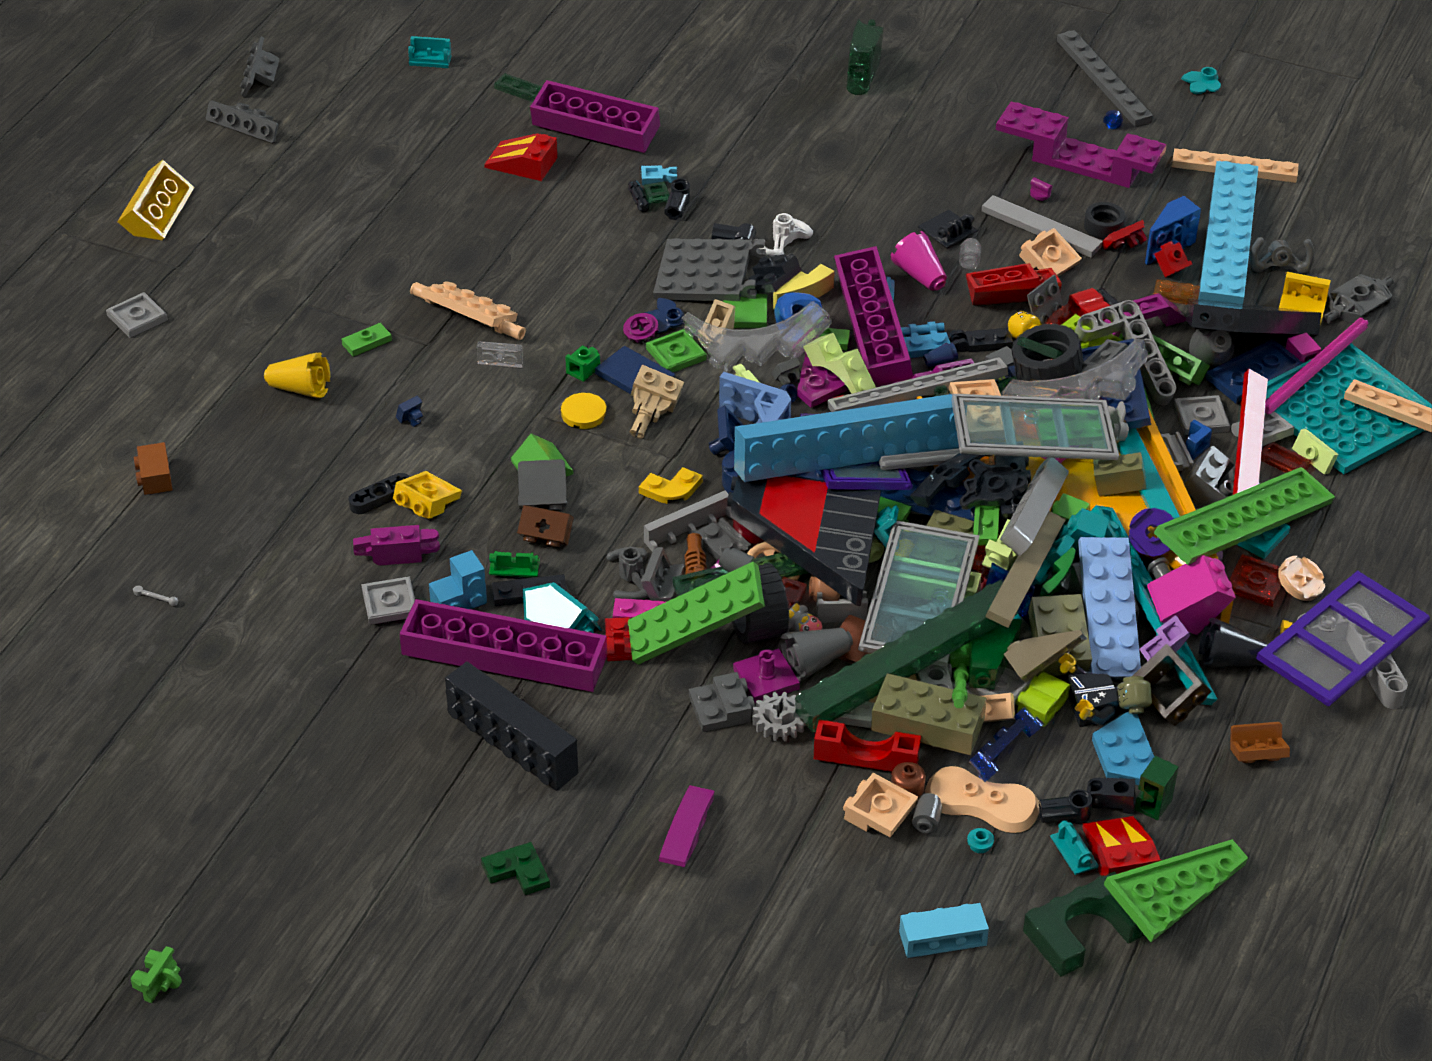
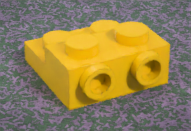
M424 471L396 482L393 499L398 505L410 508L416 515L429 519L444 513L445 504L460 499L462 490Z

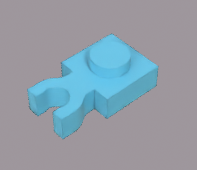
M662 165L641 166L642 185H663V181L672 183V181L677 179V167L662 169Z

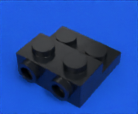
M781 254L779 256L774 255L773 257L768 255L759 259V263L752 268L755 275L751 276L748 280H756L755 289L751 290H757V293L776 292L801 272L802 269L794 254L787 256Z

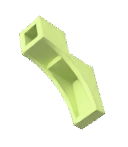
M834 333L821 336L803 346L812 366H821L832 371L845 383L852 394L876 388L858 349L843 353Z

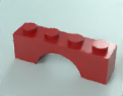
M819 720L814 738L813 759L893 771L900 763L913 762L918 764L921 735L895 732L886 740L872 742L862 740L851 734L844 723Z

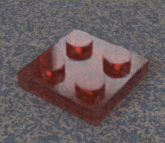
M1243 554L1229 580L1235 595L1273 607L1282 587L1278 577L1280 566Z

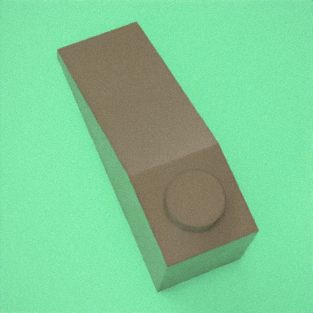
M1081 630L1028 638L1021 642L1018 640L1007 648L1008 651L1004 655L1019 677L1026 683L1060 659L1065 653H1068L1085 641L1087 637Z

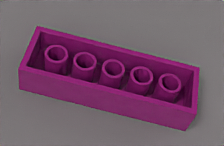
M546 80L530 106L532 125L645 153L660 127L658 107Z

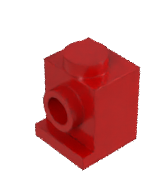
M1172 241L1160 246L1161 251L1154 254L1165 277L1192 265V262L1187 260L1180 242L1173 244Z

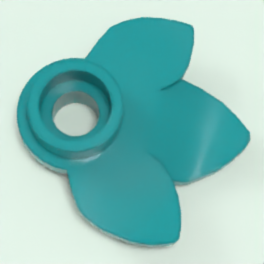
M1204 67L1201 69V72H1188L1181 78L1191 83L1190 92L1194 94H1202L1207 90L1216 92L1221 86V83L1218 81L1217 70L1212 67Z

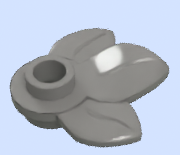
M1120 401L1116 409L1113 406H1108L1117 443L1125 441L1129 431L1128 424L1124 422L1126 414L1123 401Z

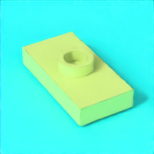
M1307 429L1300 430L1292 447L1294 451L1324 475L1330 473L1339 455Z

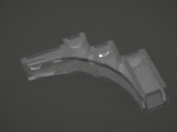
M814 301L784 321L768 327L751 330H732L716 327L701 321L689 312L682 317L685 325L684 330L691 337L696 336L699 338L701 345L707 349L710 357L708 359L709 362L716 369L721 368L725 372L742 356L750 363H757L760 367L777 350L785 357L798 358L805 351L803 346L817 339L832 324L829 313Z
M1135 338L1125 350L1098 367L1076 375L1051 380L1026 381L1012 379L1003 390L1002 396L1099 400L1100 396L1126 400L1135 389L1136 380L1134 376L1143 363L1147 361L1148 351L1145 348L1144 340ZM1009 408L1010 412L1031 416L1033 412L1051 411Z

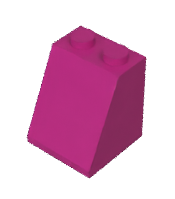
M1201 555L1192 564H1184L1150 582L1147 587L1160 621L1166 623L1176 615L1188 632L1198 635L1210 623L1208 621L1210 618H1215L1236 598L1232 590V584L1225 573L1223 563L1216 558L1213 559Z

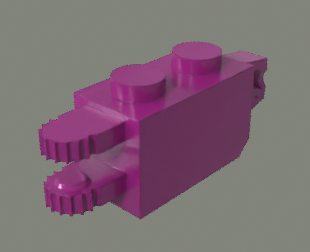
M419 525L372 528L370 536L353 539L354 555L373 556V563L378 566L422 562V554L434 553L440 550V544L437 540L439 539V533L435 529H419Z

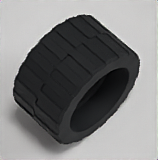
M1043 324L1034 326L1029 330L1027 329L1013 342L1012 357L1017 382L1026 392L1037 396H1055L1069 391L1081 381L1079 373L1083 368L1084 360L1079 336L1073 329L1064 325Z
M770 563L758 565L765 607L732 621L738 638L744 644L778 638L787 633L789 629V607L785 587L779 572Z

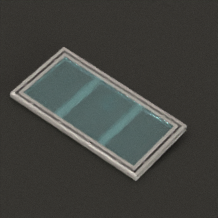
M952 394L951 401L960 454L1118 460L1119 454L1106 400Z
M896 521L891 529L858 650L947 667L979 543V535Z

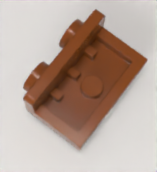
M1280 722L1231 726L1230 750L1238 761L1253 763L1256 760L1262 759L1278 761L1281 758L1290 757V747L1282 738V724Z

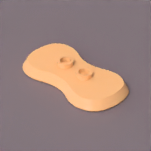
M949 766L941 768L929 779L925 789V793L935 794L941 799L943 806L941 813L974 816L1004 832L1019 833L1026 831L1032 827L1039 815V800L1030 789L1019 784L988 782L960 767Z

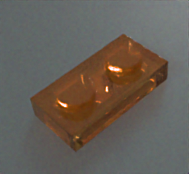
M1157 279L1154 294L1159 293L1173 303L1187 305L1188 298L1198 299L1200 286Z

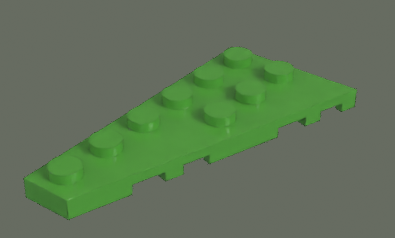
M1232 839L1106 878L1104 886L1148 940L1152 942L1245 866L1248 857Z

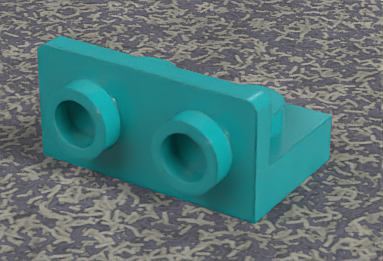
M896 505L891 509L888 506L877 514L874 533L885 548L887 547L892 526L897 521L899 508Z

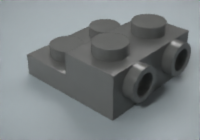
M737 672L713 677V684L689 689V698L702 732L751 722V711L755 707L752 696H746L748 692L745 678H739Z

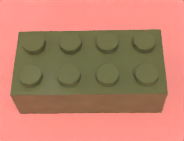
M887 673L872 709L871 731L891 736L895 732L921 735V743L971 755L985 719L986 697L968 693L964 706L956 708L952 699L953 689Z

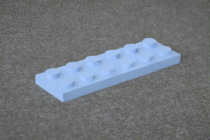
M1080 537L1078 545L1084 614L1092 655L1089 672L1108 674L1111 680H1123V678L1133 676L1141 668L1129 538Z

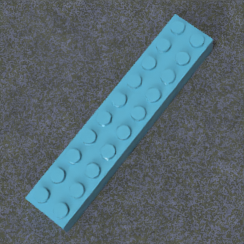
M1229 161L1216 162L1198 296L1200 300L1243 304L1259 166L1231 163Z

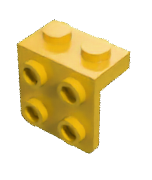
M1287 272L1279 308L1321 312L1322 321L1331 280Z

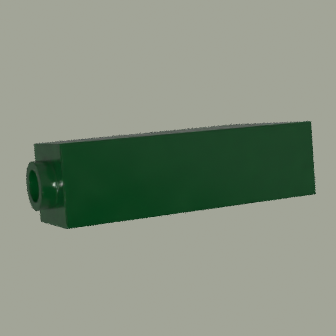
M972 615L969 633V687L995 689L1009 662L1004 653L1008 651L1007 648L1012 643L1019 640L1022 619H1013L1008 628L985 616Z

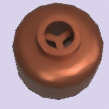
M904 762L898 764L893 769L891 782L919 798L924 792L926 775L920 765L913 762Z

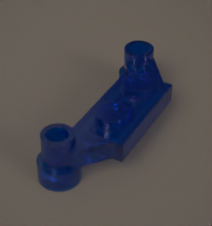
M1023 707L1014 716L1016 721L1008 729L1003 726L993 735L996 739L993 743L990 741L985 743L978 750V753L969 760L971 765L979 772L977 775L984 782L989 780L1000 769L992 760L1021 731L1028 737H1031L1044 725L1026 707Z

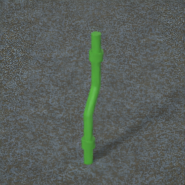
M959 663L954 671L955 688L952 692V699L956 708H962L968 698L966 682L969 678V671L965 663Z

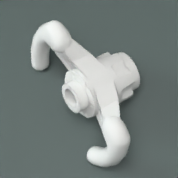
M778 214L773 220L774 249L771 250L765 246L759 249H766V256H779L784 254V247L794 239H809L813 235V230L804 222L793 219L789 214Z

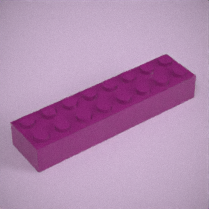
M877 246L835 255L837 275L857 347L876 388L911 379L913 373L909 353Z
M415 599L399 634L402 655L458 666L468 661L479 670L594 692L607 658L606 635Z

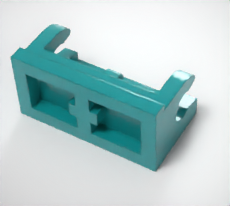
M411 36V46L408 47L409 66L449 67L452 57L450 39Z

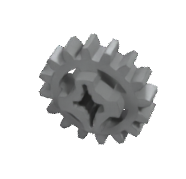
M773 692V697L770 698L764 695L763 701H756L752 717L753 725H756V731H764L765 738L772 735L773 741H776L778 737H782L784 741H787L788 735L796 738L797 731L803 733L804 726L807 725L808 715L807 707H803V701L796 702V695L789 698L786 692H783L782 696H778L776 692Z

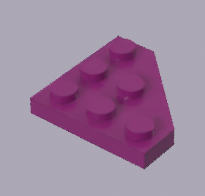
M805 352L797 396L810 408L849 390L845 383L832 371L821 366H812Z

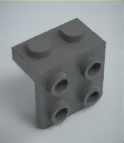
M535 460L518 463V504L520 509L525 505L536 508L548 507V510L557 511L567 506L566 473L563 460Z

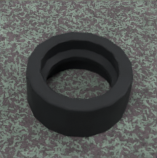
M1094 203L1085 212L1084 228L1093 237L1105 239L1109 234L1124 228L1125 212L1114 203ZM1107 218L1113 220L1114 222L1103 223L1095 219Z

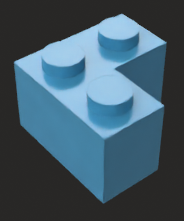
M472 550L450 558L451 576L429 583L431 602L465 609H472L487 603L485 570Z

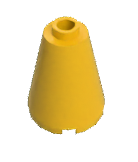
M312 353L270 364L264 372V379L270 387L314 398H322L328 391V388H325V384L330 382V367L327 358L321 356L322 353Z

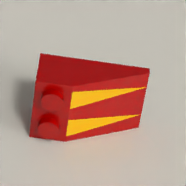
M537 133L501 141L484 164V168L542 181L558 158L557 138Z
M1134 816L1082 825L1093 857L1099 865L1098 870L1103 883H1105L1106 878L1161 861L1153 839Z

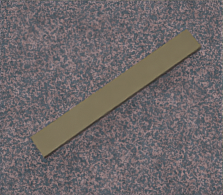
M1050 511L1048 512L1032 544L1021 556L1016 558L985 616L986 618L1009 628L1066 520L1065 518Z

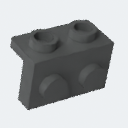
M654 548L651 558L648 560L646 571L641 579L642 587L646 590L650 600L667 602L674 599L685 572L684 564L671 565L664 548Z

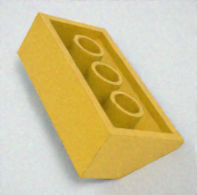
M161 160L148 171L117 222L133 236L163 240L194 187L164 160Z

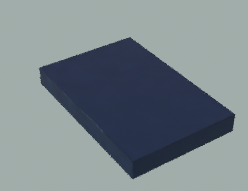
M623 346L595 368L596 375L631 394L634 381L642 365L675 378L673 372L626 346Z

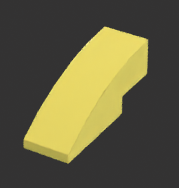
M820 264L809 274L802 271L799 272L776 292H773V310L778 298L786 293H807L816 298L826 294L834 288L835 271Z

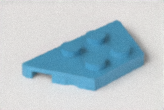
M1128 711L1092 735V742L1106 778L1135 779V785H1139L1140 776L1154 758L1138 715L1129 714Z

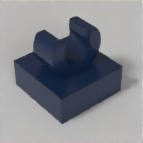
M418 395L398 405L396 418L400 423L408 420L413 427L421 423L420 418L423 417L420 411L422 401Z

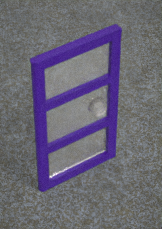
M1356 571L1258 652L1257 660L1325 705L1330 706L1426 624L1430 617L1363 573Z

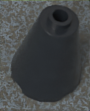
M1210 618L1208 620L1212 623L1210 627H1204L1198 653L1203 654V660H1199L1201 666L1262 667L1264 665L1257 660V654L1268 645L1267 642L1217 618Z

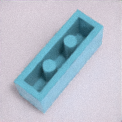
M980 903L963 904L950 908H937L918 913L911 912L900 917L899 933L907 958L987 946L989 928Z

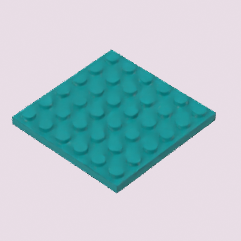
M1352 343L1274 411L1294 426V435L1298 437L1301 429H1307L1339 454L1333 466L1342 474L1348 473L1425 431L1414 425L1344 399L1345 391L1354 379L1432 409L1431 403ZM1312 359L1268 381L1266 399Z

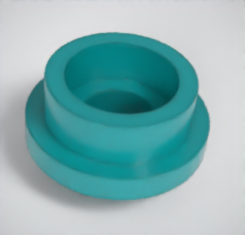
M976 828L969 832L967 843L972 851L980 854L986 853L994 844V836L986 829Z

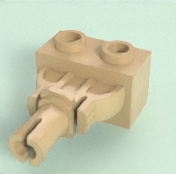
M642 365L631 391V396H633L635 403L632 411L636 414L639 407L640 410L630 430V434L635 437L638 428H640L637 438L642 439L654 413L656 414L653 422H657L659 417L667 411L673 412L684 382Z

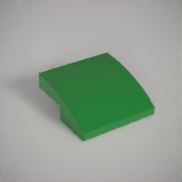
M1073 547L1054 562L1052 569L1053 577L1042 586L1040 597L1055 596L1064 585L1074 560L1076 550Z

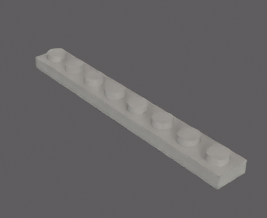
M998 357L829 399L828 408L831 412L914 400L918 396H932L938 392L949 390L950 382L999 379L1002 376L1008 375V367Z

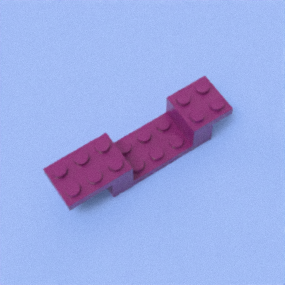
M1010 102L996 123L997 131L1034 141L1032 161L1127 188H1130L1140 170L1153 173L1165 153L1167 145L1156 140L1127 133L1116 151L1078 141L1077 139L1067 138L1069 117L1017 102Z

